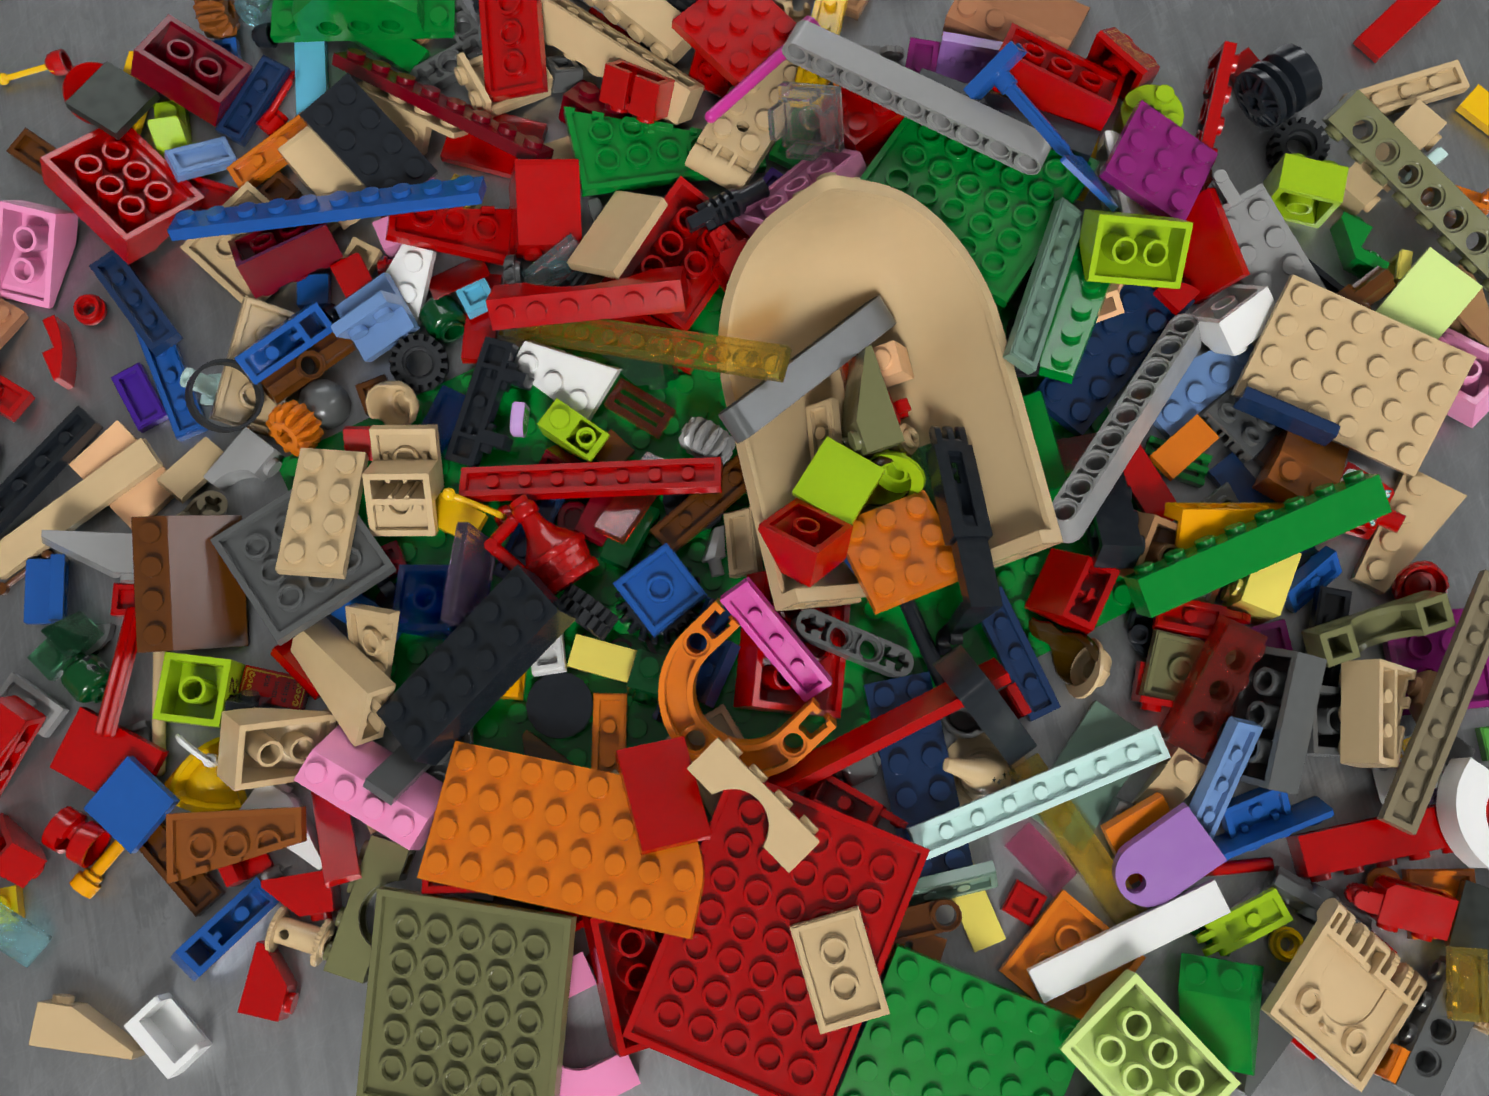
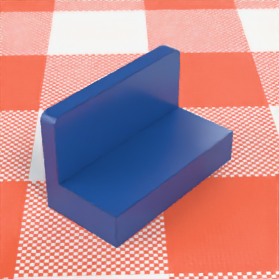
M50 554V559L26 560L23 619L25 624H67L70 560L65 554Z

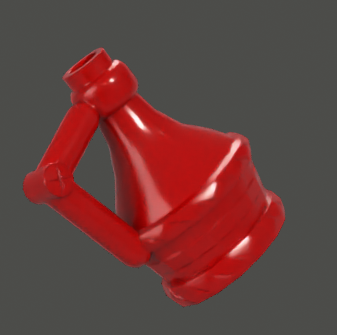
M526 494L521 495L509 504L512 509V515L508 516L489 539L484 542V548L510 571L517 564L535 573L554 595L565 590L570 583L574 584L599 566L598 559L590 555L584 533L559 527L546 520L538 512L539 507L536 502L529 499ZM519 523L522 524L526 535L525 565L501 545Z

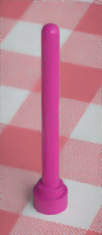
M809 15L805 16L802 19L820 26L819 23ZM784 44L705 113V120L708 123H714L785 61L786 58L782 53Z

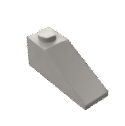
M42 530L41 538L43 544L112 578H120L121 583L134 584L132 533Z

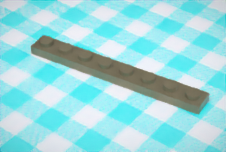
M1486 569L1479 571L1377 818L1409 835H1416L1489 656V571Z

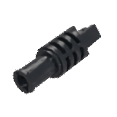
M759 178L757 181L739 190L730 188L696 205L698 212L687 217L685 224L690 233L705 226L708 231H711L743 215L746 207L765 197H769V188L763 178Z

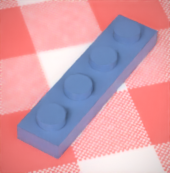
M1229 716L1189 805L1190 810L1212 840L1263 730L1262 726L1253 721Z

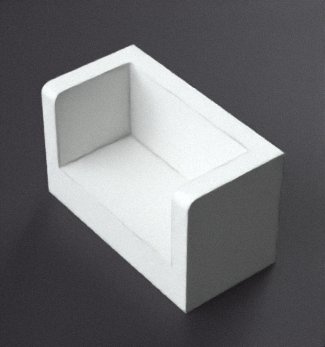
M170 992L155 996L124 1025L125 1029L167 1079L183 1073L213 1045Z

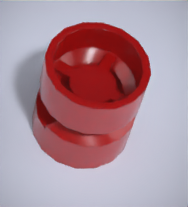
M66 806L50 820L43 832L41 842L58 854L66 852L68 860L82 868H88L104 853L112 836L96 820L88 822L87 815L72 806Z

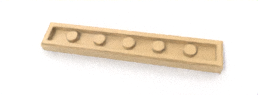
M144 438L138 439L0 540V579L7 580L26 566V560L35 559L43 551L51 548L42 543V530L74 531L162 467V462L148 441Z

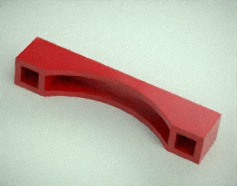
M674 266L650 269L622 279L589 285L543 286L526 282L494 285L486 299V304L494 331L686 311L689 293L685 267Z

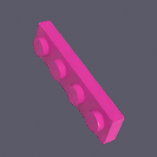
M746 577L721 595L720 602L804 702L832 685V677L781 615L775 611V608L749 577Z

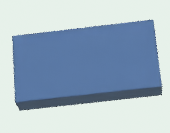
M226 136L164 151V157L177 182L227 170L226 168L237 160Z

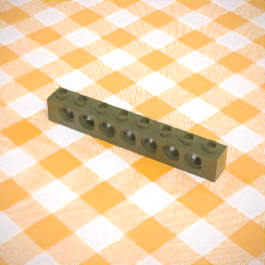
M1359 89L1351 90L1322 119L1327 125L1324 131L1334 141L1339 142L1342 140L1349 147L1346 151L1347 154L1360 165L1365 162L1372 169L1369 173L1371 178L1382 187L1387 184L1395 192L1392 198L1404 209L1409 206L1417 214L1414 220L1427 231L1432 228L1440 236L1436 239L1438 244L1449 253L1454 250L1462 258L1458 263L1466 271L1472 274L1476 272L1484 280L1480 284L1489 293V218ZM1362 120L1367 125V132L1361 139H1357L1353 135V127L1356 122ZM1381 143H1386L1389 147V155L1385 160L1379 161L1375 155L1376 149ZM1408 165L1412 170L1411 178L1406 183H1401L1398 173L1403 166ZM1430 187L1434 191V198L1430 204L1424 205L1421 202V194ZM1454 210L1456 221L1452 226L1446 227L1443 222L1444 216L1448 211ZM1476 232L1479 237L1478 243L1474 248L1468 249L1466 239L1471 233Z

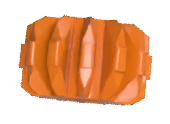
M294 399L277 405L272 409V412L268 415L269 419L265 422L270 429L268 434L274 437L276 444L281 445L284 452L290 451L296 457L299 456L301 448H316L324 434L323 429L320 427L322 422L316 419L314 412L309 411L305 403L299 404Z

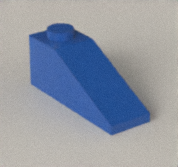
M317 302L309 303L238 354L234 359L252 383L256 385L332 333L333 330L330 327L332 323Z
M256 877L183 943L170 958L195 982L273 909L279 901L261 888V881Z

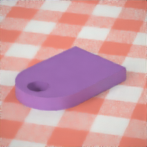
M1183 802L1121 846L1113 860L1112 876L1117 888L1127 900L1139 906L1155 907L1167 903L1226 862L1227 859L1190 808ZM1131 874H1141L1143 880L1139 887L1135 889L1126 887V879Z

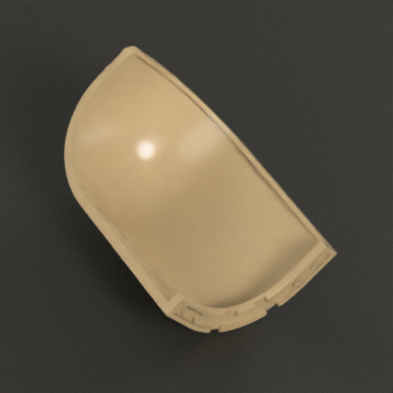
M828 172L818 176L816 182L806 189L794 193L792 199L770 214L752 234L737 259L726 287L718 332L719 371L726 406L728 407L860 306L879 295L897 323L870 345L876 347L895 340L907 348L914 379L888 387L887 391L890 393L893 402L907 398L912 410L908 412L909 417L902 419L900 425L908 424L919 435L920 444L918 451L915 455L909 457L916 461L924 471L926 481L922 490L926 491L936 512L938 513L926 460V453L932 447L929 429L931 426H939L942 430L943 426H951L954 431L956 426L964 427L968 445L973 446L993 533L988 543L994 568L1063 543L1013 364L1003 358L1007 340L996 304L980 270L963 244L945 223L926 206L908 194L888 185L861 180L859 177L851 178L837 175L834 172ZM856 356L751 437L738 444L735 442L775 611L860 603L862 601L861 598L866 597L856 576L844 561L811 587L800 584L793 578L781 573L758 531L761 522L797 498L792 495V491L811 462L805 406L830 397L838 399L840 423H842L849 363ZM952 463V467L957 469L956 463ZM957 470L953 477L954 480H957V483H960L959 474ZM867 505L863 508L860 514L868 512L878 507Z

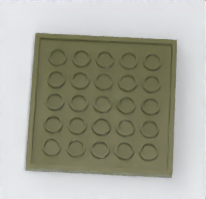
M386 886L377 888L356 1096H560L577 916L437 894H421L418 891Z

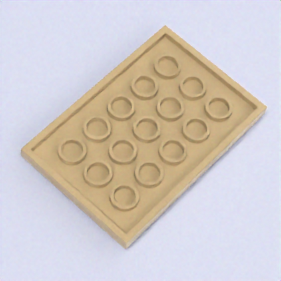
M1293 274L1289 276L1231 395L1237 398L1249 386L1339 424L1341 428L1337 437L1332 440L1333 442L1405 475L1415 477L1476 356Z

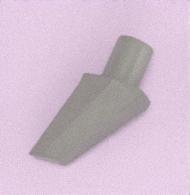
M724 525L712 530L702 558V563L709 564L712 577L724 575L721 559L726 557Z

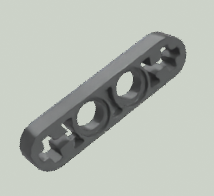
M804 609L796 613L791 620V629L800 640L882 675L898 678L908 675L913 669V656L906 648L818 610ZM809 617L811 618L810 624L817 628L825 627L822 632L816 629L805 632V625L801 623V620ZM834 628L840 629L845 635V642L841 647L835 646L831 642L830 633ZM863 641H869L874 646L875 652L871 659L864 658L860 653V645ZM883 656L888 658L899 656L898 661L902 663V667L894 669L895 663L887 659L880 660Z

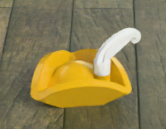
M177 734L175 736L177 742L191 754L179 766L170 785V791L180 799L176 806L191 812L239 810L247 800L245 790L233 791L217 777L220 737L214 738L196 748L183 735Z

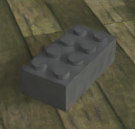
M1245 643L1230 716L1253 721L1262 726L1263 730L1240 778L1241 782L1298 795L1327 659L1298 651Z

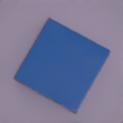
M667 543L613 583L654 638L708 597Z
M127 756L83 809L132 854L138 852L164 821L166 814H169L180 802V799L134 756Z

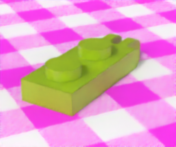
M1271 887L1231 908V913L1204 925L1206 930L1195 935V939L1198 944L1212 939V943L1201 949L1205 956H1210L1216 952H1219L1220 956H1225L1293 921V918L1277 889Z

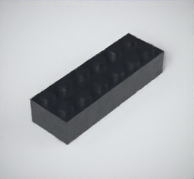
M517 564L376 713L414 761L436 766L454 747L455 741H460L576 618L535 573Z

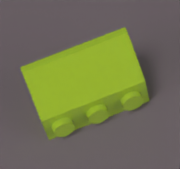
M1085 209L1079 239L1085 280L1090 282L1180 289L1193 223L1174 217Z

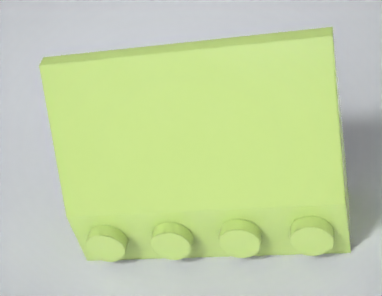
M1128 969L1099 996L1059 1047L1103 1096H1229L1241 1084L1137 973Z

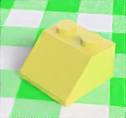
M1302 553L1295 554L1225 585L1220 595V600L1223 601L1222 606H1227V609L1250 614V623L1255 625L1279 617Z

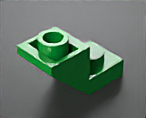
M1344 211L1330 228L1343 270L1361 279L1377 266L1387 269L1390 264L1389 262L1382 259L1378 253L1362 248L1373 227L1365 223L1359 216L1350 215Z

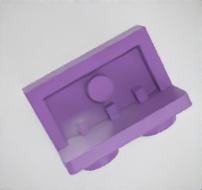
M943 31L935 73L967 84L997 55L1003 42Z

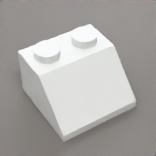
M1233 284L1202 302L1190 311L1189 314L1195 315L1198 318L1200 339L1214 353L1236 356L1245 352L1248 349V345L1260 337L1276 303L1268 286Z

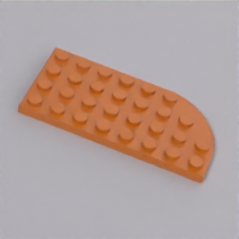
M455 741L417 878L692 940L704 888L705 871L699 842L641 855L619 774Z

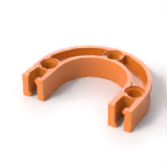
M717 598L677 638L664 660L658 685V701L662 720L671 739L684 736L692 762L718 737L723 742L729 738L743 752L739 758L748 768L754 763L767 777L789 769L802 760L837 727V720L827 712L823 716L826 722L813 733H809L801 723L812 711L816 715L822 711L819 708L820 703L814 697L809 699L780 728L760 738L741 739L726 735L716 729L706 719L700 709L696 695L698 672L704 660L740 626L732 615L728 617L730 619L729 626L718 635H715L705 625V621L715 610L720 615L725 611L724 605ZM693 633L702 634L707 641L706 648L702 650L694 649L689 642L690 635ZM694 730L700 731L705 736V743L702 745L692 744L688 739V733ZM791 733L798 734L803 739V744L798 748H791L784 742L785 736Z

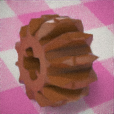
M194 0L195 19H198L199 28L201 31H204L207 38L226 39L237 35V31L240 29L239 19L241 16L237 10L238 5H236L234 0Z

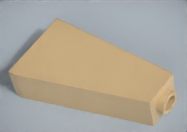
M326 617L295 636L291 646L292 654L350 742L356 747L383 737L386 725L376 712L394 694L396 684Z

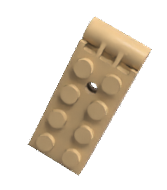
M787 60L783 61L714 123H707L699 135L697 143L694 144L689 152L685 166L726 189L736 188L739 190L747 186L796 107L791 106L790 98L798 66ZM733 85L731 86L728 92H730L734 88Z

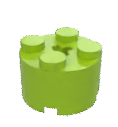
M1169 85L1140 86L1126 95L1115 117L1112 131L1121 134L1134 107L1141 100L1181 127L1184 120L1182 103Z

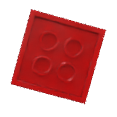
M698 0L672 20L671 28L735 87L787 41L796 22L772 0Z

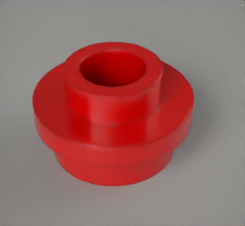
M94 294L78 297L73 305L76 319L87 326L99 324L107 314L105 301ZM95 307V310L88 315V311Z

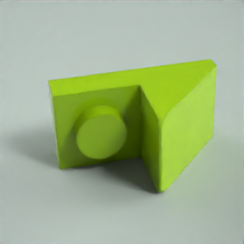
M174 101L155 103L153 105L155 119H149L147 122L157 152L165 159V150L192 144L190 116L187 109Z

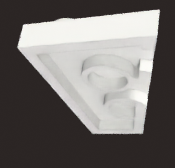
M532 340L524 341L514 363L520 365L519 372L526 373L529 377L534 378L533 385L554 401L558 398L589 421L593 418L622 368L612 365L608 366L590 358L566 353L564 350Z

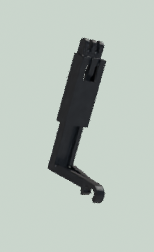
M931 426L929 437L932 447L926 453L945 546H951L963 599V602H960L949 621L936 634L935 643L939 655H945L952 650L951 645H962L965 632L997 612L1003 606L988 543L993 533L973 446L968 445L965 428L956 426L954 431L951 426H943L942 430L939 426ZM952 463H956L957 469L952 467ZM957 470L959 474L960 483H957V480H954L953 477Z

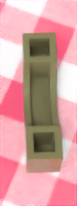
M1424 590L1302 630L1301 633L1307 654L1327 659L1326 667H1331L1361 657L1360 653L1371 646L1399 638L1425 636L1456 626L1447 593Z
M371 835L370 840H365L359 853V859L362 860L360 865L362 878L350 881L348 884L347 893H350L346 907L342 906L337 915L335 926L338 927L335 939L329 941L324 951L323 960L326 961L323 971L362 984L368 982L372 934L367 922L369 904L377 893V888L395 881L407 879L416 850H408L390 838L381 835Z

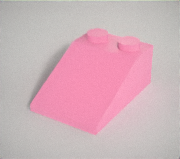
M0 200V297L44 308H53L76 246L78 216L74 212L25 200Z
M1448 328L1438 340L1476 356V359L1447 415L1473 428L1489 412V348Z

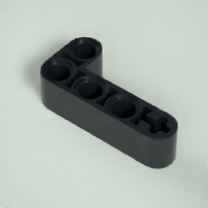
M958 644L932 664L1010 766L1037 747L1035 741L999 692L961 644Z

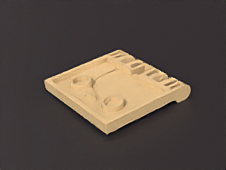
M1329 898L1318 909L1316 913L1317 922L1266 999L1261 1010L1347 1084L1362 1092L1388 1051L1390 1044L1393 1043L1425 991L1427 981L1416 970H1413L1406 962L1400 963L1401 958L1399 955L1391 950L1374 932L1370 931L1362 922L1355 923V915L1348 911L1336 898Z

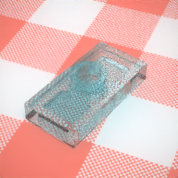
M570 233L521 272L523 278L530 284L558 286L576 272L571 270L566 262L579 245V242Z
M0 903V951L28 968L51 941L52 936Z

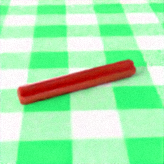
M128 607L125 611L94 734L99 737L113 738L117 731L137 653L135 607Z

